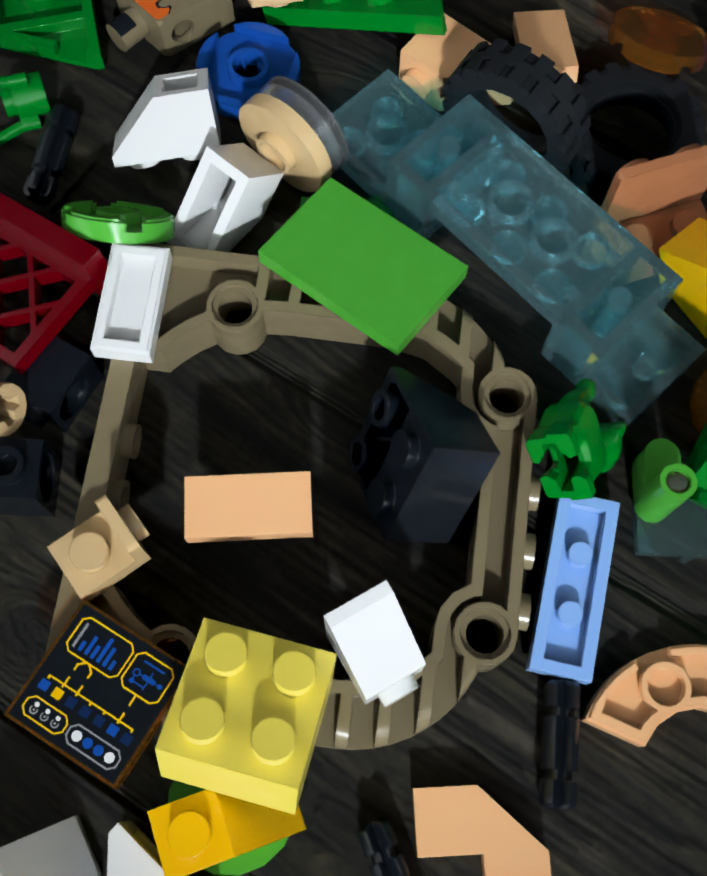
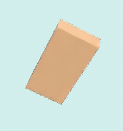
M564 9L514 12L512 29L515 44L521 43L531 47V53L539 58L544 54L555 62L553 68L560 74L566 72L576 83L579 64Z
M311 471L184 477V539L187 543L313 537Z

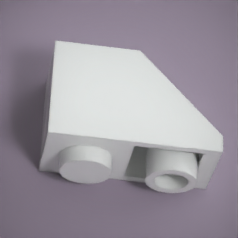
M208 67L153 77L115 134L112 155L115 168L131 166L135 169H145L158 164L162 160L181 157L189 161L201 160L207 146L221 145V130Z

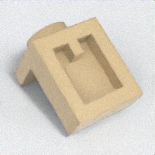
M106 494L94 501L100 512L47 546L80 599L86 603L151 559L140 542L150 535L129 503L118 510Z

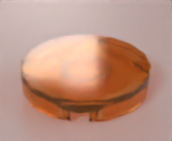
M624 7L614 13L608 29V40L612 46L617 44V42L621 43L623 47L620 53L630 62L652 71L670 75L680 74L683 67H690L691 74L696 73L706 65L707 34L691 21L671 12L652 7Z

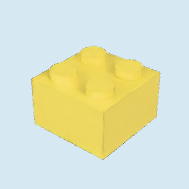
M204 617L155 746L161 777L295 815L331 690L337 654Z

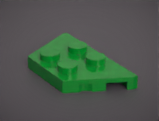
M0 0V49L96 70L105 69L93 0Z
M303 0L278 8L262 7L268 25L445 35L447 31L442 0Z

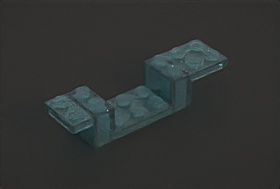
M387 69L313 128L323 143L329 158L370 196L383 198L386 206L395 213V218L399 222L426 239L431 237L442 226H445L552 324V327L540 354L575 386L581 379L593 380L596 385V393L592 402L613 421H625L627 428L706 350L705 347L663 311L684 279L471 94L464 97L444 115H440L391 70Z

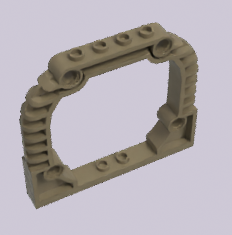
M159 243L137 244L170 248L173 257L154 362L144 363L111 359L73 529L100 512L94 501L105 494L118 510L129 503L130 482L125 480L129 459H136L141 447L142 428L140 424H137L148 370L171 373L189 358L217 344L228 353L235 355L248 354L257 350L264 343L267 335H286L376 347L383 346L259 262V256ZM448 300L441 305L402 350V353L424 359L456 386V400L477 413L500 452L499 457L474 498L465 587L453 592L440 607L435 617L429 636L428 654L424 658L426 665L420 673L414 676L419 687L384 708L379 697L365 705L352 680L333 679L316 739V747L340 750L375 749L407 740L439 721L457 704L468 690L478 672H488L504 662L515 649L518 630L527 631L529 626L531 594L521 592L523 569L532 570L535 559L536 534L526 532L528 511H536L538 508L541 481L540 476L531 475L532 460L525 444L530 434L537 429L540 419H536L537 389L532 379L522 370L504 367V358L496 342L493 341L492 343L468 311L464 308L461 310ZM238 312L250 315L241 323L232 324L225 321L230 315ZM495 397L507 398L514 403L517 411L513 413L500 412L493 407L490 400ZM63 573L43 663L84 604L162 654L167 648L182 644L187 646L190 656L196 636L187 628L177 624H166L150 630L135 612L126 595L115 585H112L86 603L80 599ZM473 623H483L493 629L497 638L495 651L492 653L475 651L466 639L467 626ZM178 686L153 725H164Z

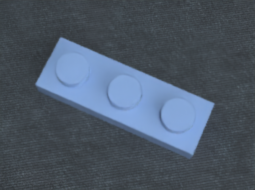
M597 497L580 500L556 498L525 671L585 685L592 683L620 502Z

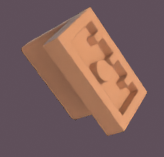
M690 144L677 150L672 155L650 161L646 158L636 159L625 164L616 172L591 229L615 284L663 271L659 248L698 217L707 220V212L701 201V197L707 189V145Z

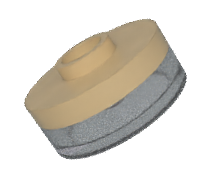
M282 76L272 77L239 110L238 116L241 129L253 150L284 172L282 179L299 190L316 192L348 159V143L343 130L333 114L311 91L290 78Z

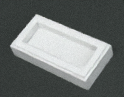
M112 243L90 346L94 357L144 363L154 362L173 261L170 248Z

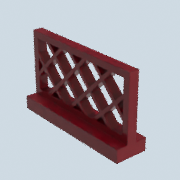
M0 193V361L20 375H23L91 294L96 292L101 295L108 263L100 250ZM19 257L27 258L28 273L2 278V261ZM64 280L72 285L60 300L42 304V285ZM28 289L29 307L3 313V294ZM30 323V334L15 352L4 347L3 329Z

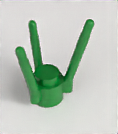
M39 71L0 76V96L8 118L18 115L20 121L0 131L1 146L24 132L42 128L39 116L47 115L51 109Z

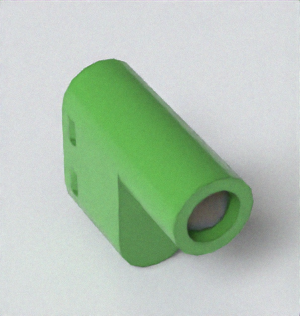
M658 438L652 440L632 462L633 505L638 517L645 522L657 523L662 521L697 490L698 480L696 474L690 467L681 464V455L678 447L668 439Z

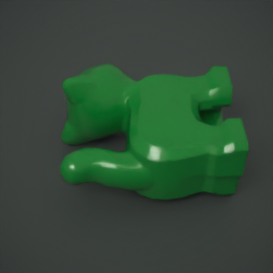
M581 379L576 383L575 388L565 394L558 403L549 405L543 412L537 429L530 434L525 444L532 462L537 464L541 462L545 452L549 449L553 463L550 469L540 477L545 494L549 498H570L571 500L593 498L596 493L594 486L596 477L600 473L612 469L620 457L622 437L627 426L626 422H598L597 415L590 405L596 393V385L591 379Z

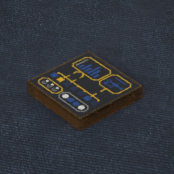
M83 600L4 715L113 789H120L166 718L186 664L91 603Z

